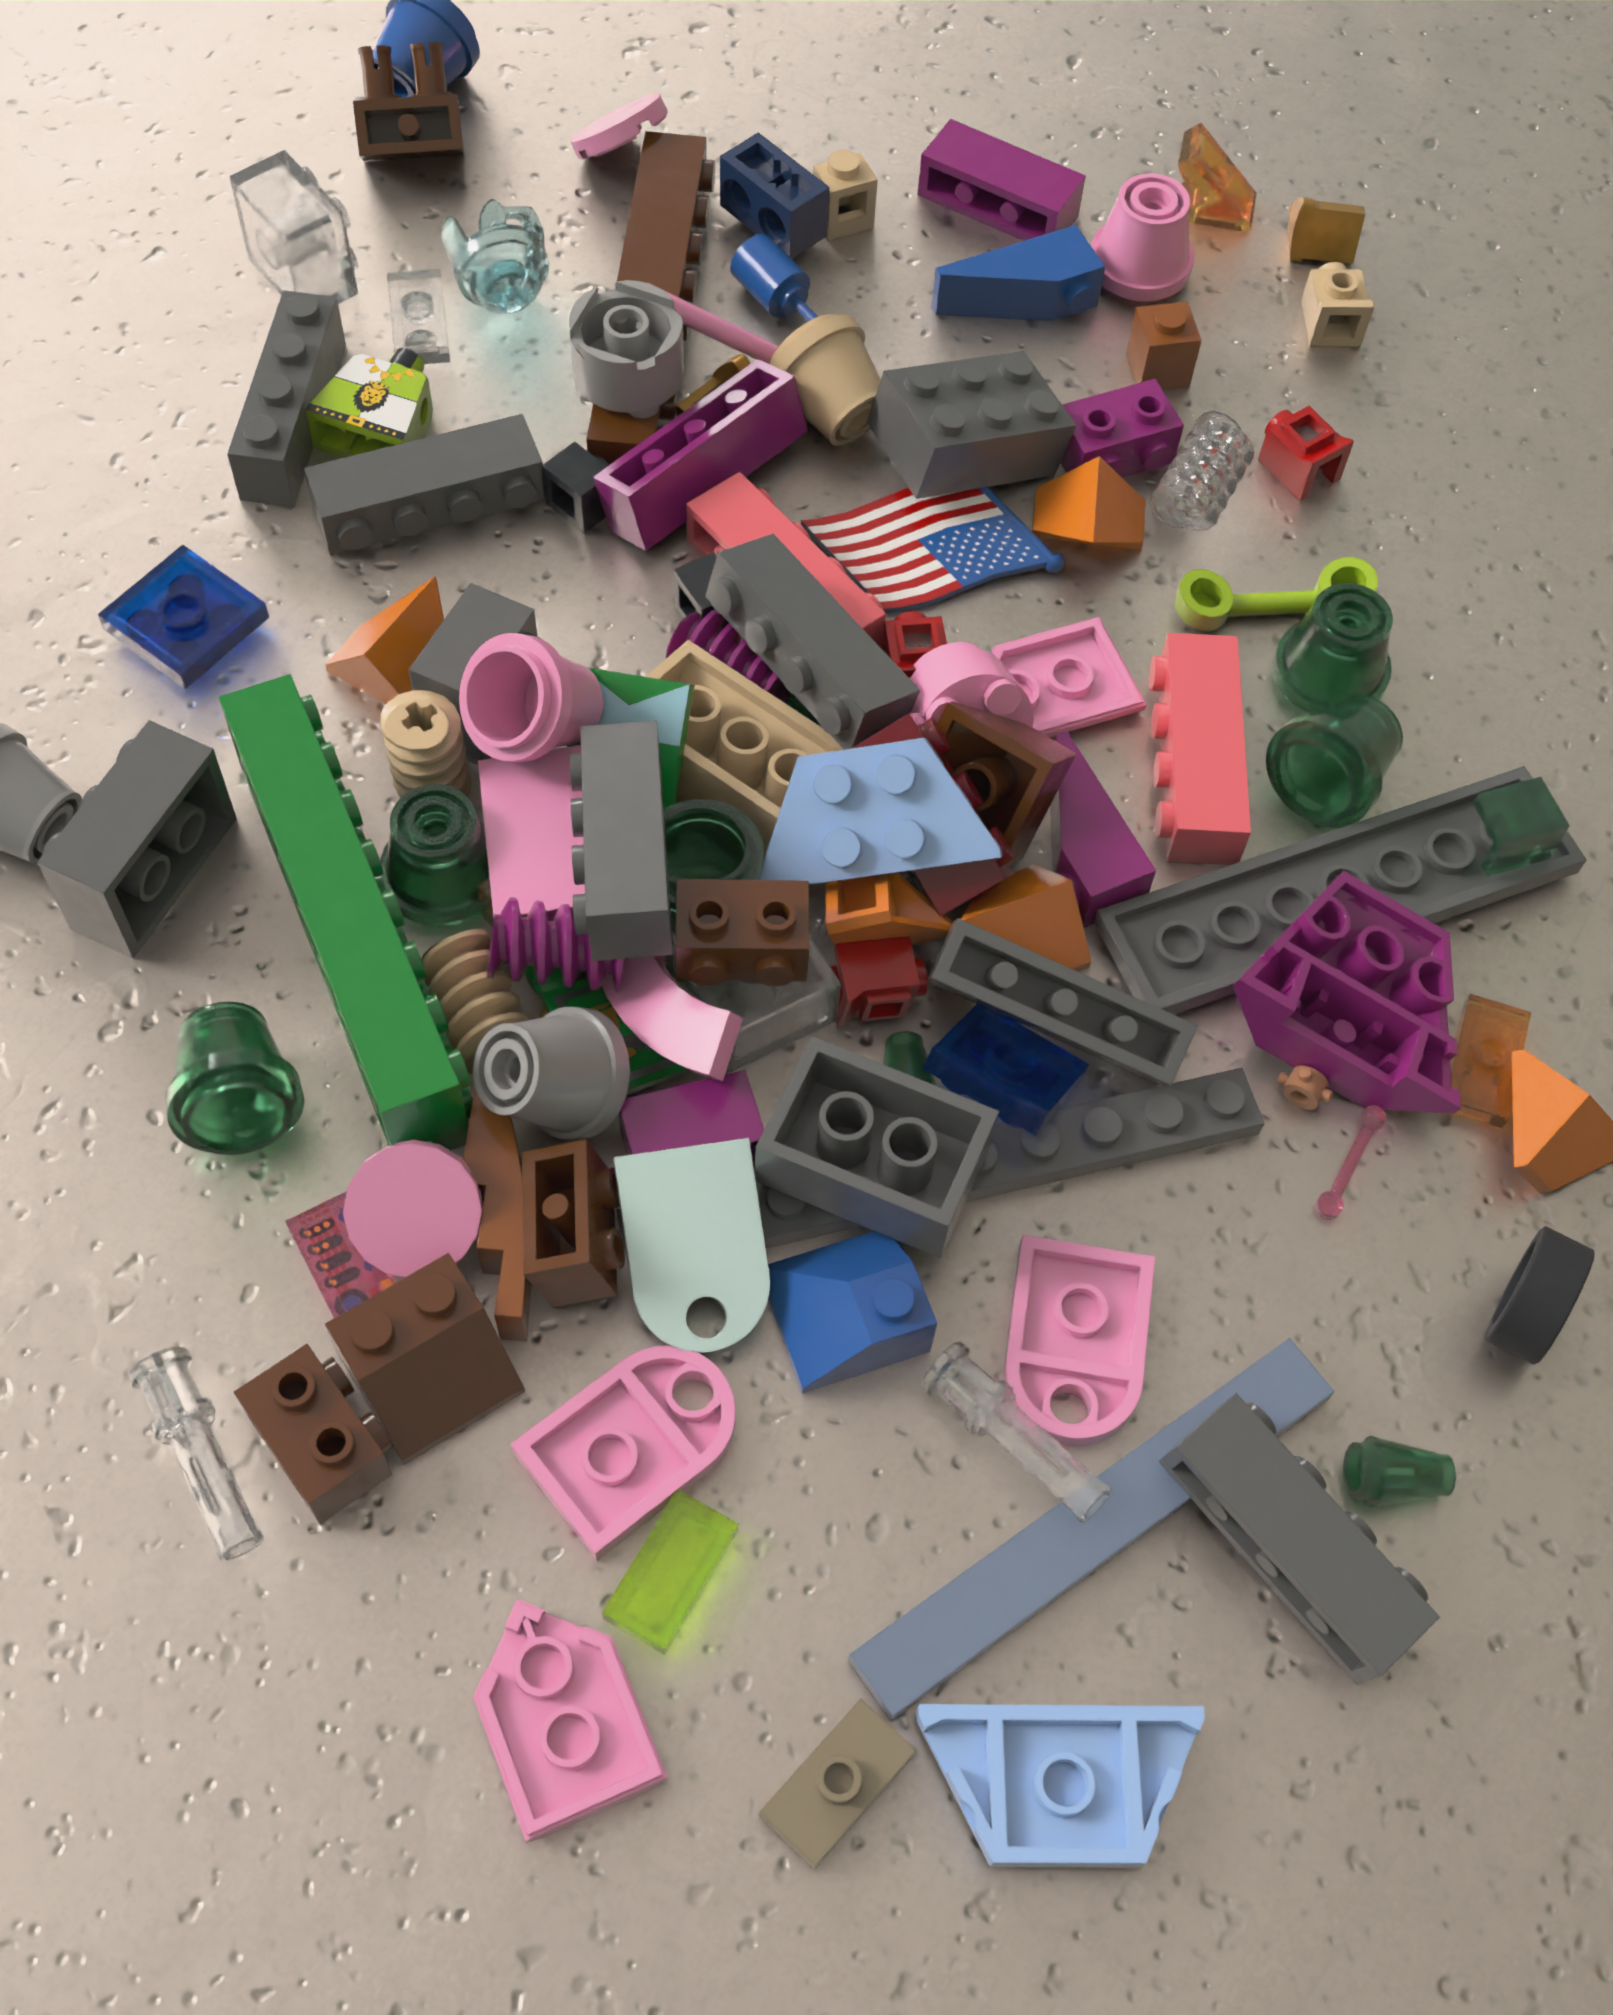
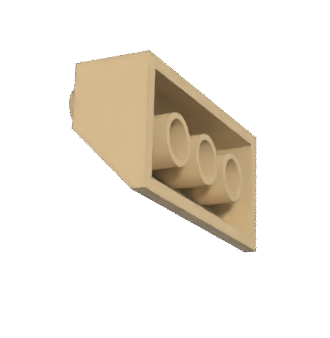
M687 640L645 676L695 685L676 800L764 860L797 757L844 749L822 727L690 640Z

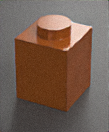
M1188 301L1136 307L1126 350V357L1135 384L1156 379L1162 390L1190 387L1202 340Z

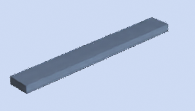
M1290 1338L850 1653L848 1661L890 1721L894 1720L1192 1501L1189 1495L1158 1461L1232 1395L1237 1393L1245 1402H1252L1259 1406L1273 1421L1276 1427L1275 1436L1279 1437L1328 1401L1335 1391Z

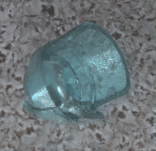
M490 199L480 212L478 221L479 231L469 238L457 219L447 216L442 224L440 237L444 250L453 266L455 280L463 296L473 304L497 314L515 313L532 304L546 281L549 272L544 229L533 208L527 206H503L496 200ZM517 219L522 226L506 224V220Z

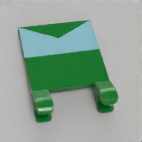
M587 667L598 679L603 694V711L598 725L657 720L662 769L666 850H669L673 847L676 837L675 802L695 685ZM581 742L574 745H567L566 747L581 745Z

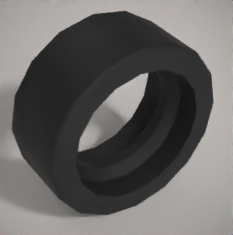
M1547 1226L1541 1228L1525 1251L1499 1300L1486 1331V1341L1533 1365L1539 1363L1558 1337L1584 1287L1594 1261V1250Z

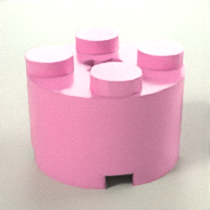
M968 642L945 644L927 652L913 665L916 671L910 677V680L920 689L911 713H920L925 721L933 717L938 723L947 703L953 701L1025 723L1033 728V709L1027 694L1001 660L993 653L991 654L980 649L978 645Z

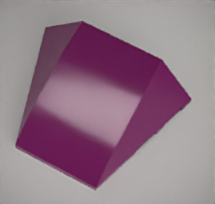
M1343 871L1233 984L1255 1045L1294 1068L1303 1065L1316 1069L1328 1080V1088L1363 1108L1454 1114L1461 1109L1460 1090L1452 1088L1450 1060L1458 1055L1457 1039L1449 1035L1447 1005L1454 1001L1450 933Z

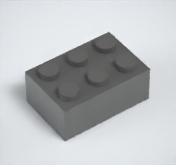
M1025 351L885 370L867 420V424L916 499L1054 476L1077 426Z
M148 720L134 739L128 740L122 746L116 763L98 785L91 787L85 793L79 810L61 833H56L48 840L43 849L42 857L37 862L71 930L134 959L237 819L214 749L151 720Z
M810 1036L756 1145L755 1181L941 1258L991 1146L999 1111Z

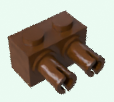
M428 42L430 66L426 65L424 44L415 43L410 45L416 94H412L411 97H401L395 94L391 46L376 45L378 69H375L371 46L358 48L365 97L360 98V100H353L359 156L363 161L465 155L458 95L447 92L443 43Z

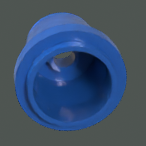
M390 0L386 6L387 19L373 49L375 69H378L376 45L391 46L396 95L411 97L412 94H416L412 52L410 51L411 44H424L426 65L430 66L428 42L443 43L446 86L456 78L464 77L470 73L479 60L480 48L472 24L452 1Z

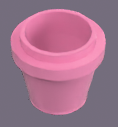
M1148 173L1134 176L1122 185L1106 224L1097 231L1091 245L1105 265L1102 282L1104 288L1128 300L1156 301L1176 294L1187 284L1194 263V250L1189 240L1190 197L1182 184L1165 175Z
M507 633L489 639L473 654L463 673L459 703L465 729L473 743L482 752L502 761L526 762L542 757L551 749L580 743V726L598 725L603 711V694L598 679L586 666L561 656L553 646L538 637Z

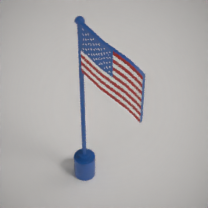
M754 235L737 249L730 264L732 276L772 316L783 317L799 312L807 321L818 317L805 304L810 287L809 276L768 235ZM908 487L845 513L818 519L801 520V525L830 557L837 559L841 563L847 575L865 593L873 594L879 600L886 614L930 606L997 578L1045 568L1050 573H1057L1065 565L1063 554L1058 553L1055 555L988 487L919 499L914 497Z

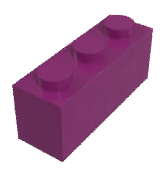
M950 118L921 154L917 195L1025 241L1072 226L1079 216L1086 175Z

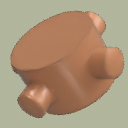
M1303 1065L1296 1066L1290 1075L1282 1072L1278 1078V1084L1284 1086L1282 1088L1284 1097L1299 1108L1313 1110L1317 1108L1320 1101L1330 1103L1333 1098V1091L1328 1090V1080L1314 1068Z

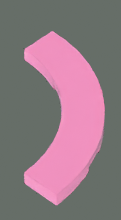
M663 956L625 958L618 993L616 992L613 976L606 974L601 985L608 1000L622 1021L641 1041L661 1056L697 1074L723 1081L743 1021L742 1017L728 1010L710 1006L690 993L688 989L681 986L666 969L665 965L667 964Z

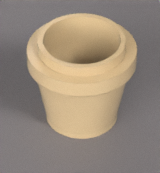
M825 314L806 322L780 344L770 360V365L795 376L804 418L835 446L847 444L871 429L867 424V420L881 381L864 345L865 332L854 317L848 314Z

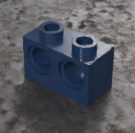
M758 132L720 155V206L756 235H768L791 259L827 237L830 187Z

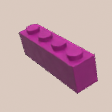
M757 359L595 475L593 479L610 531L647 551L687 521L686 503L738 472H741L747 478L749 474L775 455L783 452L787 446L808 432L795 376Z

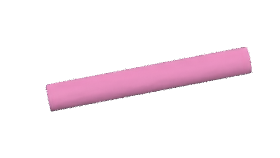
M666 292L674 300V308L679 315L681 314L683 325L756 360L759 359L770 364L773 354L779 347L778 345Z

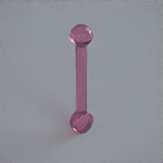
M1368 1106L1361 1112L1362 1127L1330 1191L1322 1193L1316 1201L1315 1210L1321 1218L1333 1220L1342 1212L1344 1207L1342 1195L1374 1130L1382 1128L1386 1123V1114L1379 1106Z

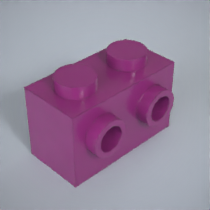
M1156 379L1062 404L1077 425L1061 460V465L1066 473L1099 456L1122 478L1145 471H1156L1175 462L1184 424Z

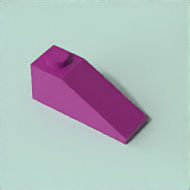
M1065 731L1057 734L1055 741L1077 754L1050 805L1053 872L1072 880L1083 928L1094 924L1097 910L1149 893L1156 869L1073 739Z

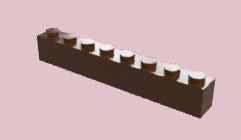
M645 131L617 281L632 280L650 283L689 303L695 302L697 270H692L691 267L692 265H701L703 232H698V228L707 229L709 218V196H705L704 192L713 193L715 182V160L707 159V137ZM683 325V341H688L690 328ZM677 391L669 400L659 405V410L655 415L643 419L635 418L629 413L611 411L593 404L586 439L587 451L593 456L598 455L602 457L609 465L665 426V420L672 421L675 419Z

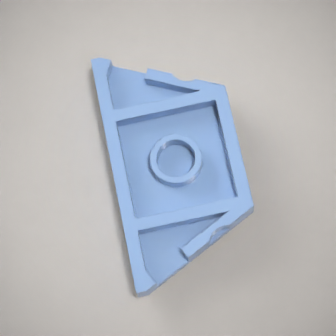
M919 738L797 757L758 880L809 881V884L1001 858L1002 850L973 809L964 792L953 780L927 738Z
M918 1704L916 1709L917 1723L990 1867L1142 1868L1148 1861L1160 1831V1823L1166 1808L1172 1801L1183 1774L1181 1771L1195 1736L1200 1731L1205 1719L1204 1706Z

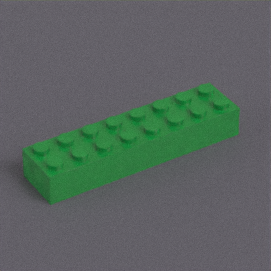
M291 674L219 696L220 705L245 780L388 1146L409 1140L432 1141V1143L440 1144L447 1149L449 1148L450 1151L465 1146L469 1126L468 1118H470L473 1102L469 1089L471 1081L459 1049L452 1050L446 1034L449 1029L436 994H429L424 978H427L421 957L414 941L408 942L402 928V926H405V922L393 890H387L381 877V875H384L376 848L372 839L366 840L361 828L363 821L351 789L345 790L341 780L343 773L331 741L326 742L321 732L324 728L312 695L300 697Z

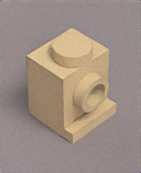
M837 150L829 156L828 162L813 165V175L830 187L827 237H825L827 242L873 229L878 179L861 152L855 154L849 150ZM848 204L852 211L838 215L839 206Z
M1330 262L1324 264L1319 269H1311L1301 299L1309 346H1361L1374 310L1373 300H1368L1363 271L1361 269H1347L1340 262ZM1330 315H1345L1346 323H1328Z

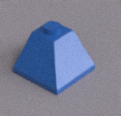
M872 1231L768 1264L770 1276L768 1300L802 1394L931 1351L937 1327L936 1318L913 1261L893 1238Z

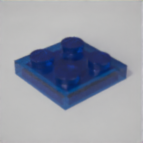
M183 544L97 614L103 630L184 689H187L270 618L264 601Z
M976 1004L931 1049L922 1069L939 1078L942 1084L952 1092L967 1095L985 1106L998 1110V1117L1004 1123L1015 1128L1024 1129L1036 1136L1078 1087L1090 1064L1022 1024Z

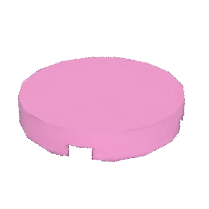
M660 93L651 94L628 103L594 121L575 134L570 142L578 159L584 160L591 156L595 158L636 139V135L641 133L642 122L649 120L651 126H657L666 118L668 110Z
M409 1140L383 1148L363 1162L347 1187L343 1215L350 1241L365 1261L388 1275L407 1277L447 1253L457 1263L467 1253L476 1239L480 1228L483 1200L477 1181L472 1175L473 1172L463 1158L440 1144Z

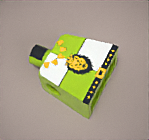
M398 348L389 362L364 354L353 356L305 409L314 449L346 458L425 438L432 419L433 406L429 380L423 373L425 366L422 358L407 348Z

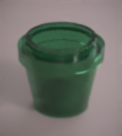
M1336 584L1324 589L1317 596L1302 620L1286 631L1274 655L1273 675L1278 688L1293 705L1317 717L1342 720L1363 715L1380 702L1392 673L1388 649L1393 615L1385 599L1374 590L1359 584Z
M1365 694L1347 695L1317 713L1294 717L1274 734L1268 744L1266 770L1271 785L1282 802L1290 810L1310 823L1327 828H1342L1361 820L1377 803L1382 790L1383 778L1394 758L1401 750L1403 743L1402 728L1396 715L1386 704Z
M441 784L420 786L403 795L392 809L389 841L386 843L380 859L384 875H381L386 889L393 890L402 916L415 923L430 927L456 926L479 917L492 906L485 828L476 813L473 803L460 790Z
M693 799L673 804L664 809L671 930L675 933L677 879L761 880L765 855L761 834L748 816L731 805L714 800Z
M217 1002L195 1010L181 1023L178 1030L175 1075L165 1095L168 1124L173 1134L180 1141L204 1152L220 1155H238L257 1151L272 1144L295 1126L304 1109V1094L301 1080L296 1069L282 1057L268 1028L267 1021L260 1011L240 1002Z

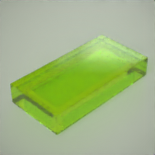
M677 1489L602 1612L603 1619L661 1654L666 1655L737 1534L739 1524Z

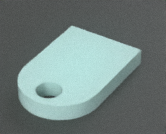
M749 1138L614 1157L613 1161L632 1295L641 1320L661 1341L685 1351L713 1352L727 1348L740 1341L760 1320L766 1308L770 1291L769 1268ZM701 1297L715 1299L720 1303L725 1313L722 1329L716 1335L709 1338L696 1336L691 1332L686 1322V1313L693 1301Z

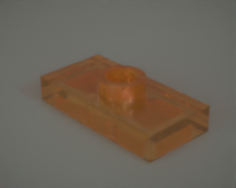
M1469 994L1463 1004L1456 1034L1458 1055L1451 1059L1452 1088L1460 1090L1461 1109L1455 1114L1499 1128H1503L1510 1117L1513 1102L1512 1051L1524 1049L1531 1012Z

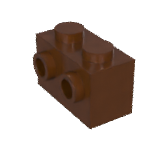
M677 879L676 980H691L696 984L705 986L719 985L725 981H758L766 986H784L791 982H807L809 961V881Z
M587 1139L522 1152L523 1275L553 1308L617 1296V1269L624 1267L625 1251L621 1235L615 1228V1208L620 1207L615 1168H608Z
M305 1344L233 1393L318 1523L322 1524L393 1475L383 1453L393 1445L371 1411L358 1417L346 1397L355 1392L336 1360L330 1357L321 1363L310 1346Z

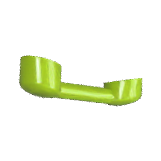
M1342 557L1333 560L1324 567L1314 590L1233 594L1230 585L1222 576L1210 570L1195 569L1186 573L1180 581L1175 595V607L1178 615L1191 628L1204 632L1216 630L1224 625L1228 617L1315 613L1317 617L1329 624L1344 625L1356 621L1364 614L1378 587V575L1374 567L1367 561L1356 557Z

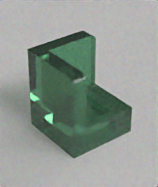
M1542 777L1480 793L1474 802L1475 809L1494 840L1481 863L1486 876L1496 875L1550 859L1570 826Z

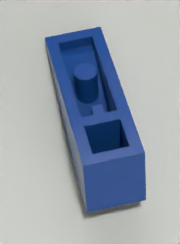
M1074 225L937 267L935 270L931 308L936 315L1053 321L1072 314L1082 313L1098 306L1105 265L1079 228Z

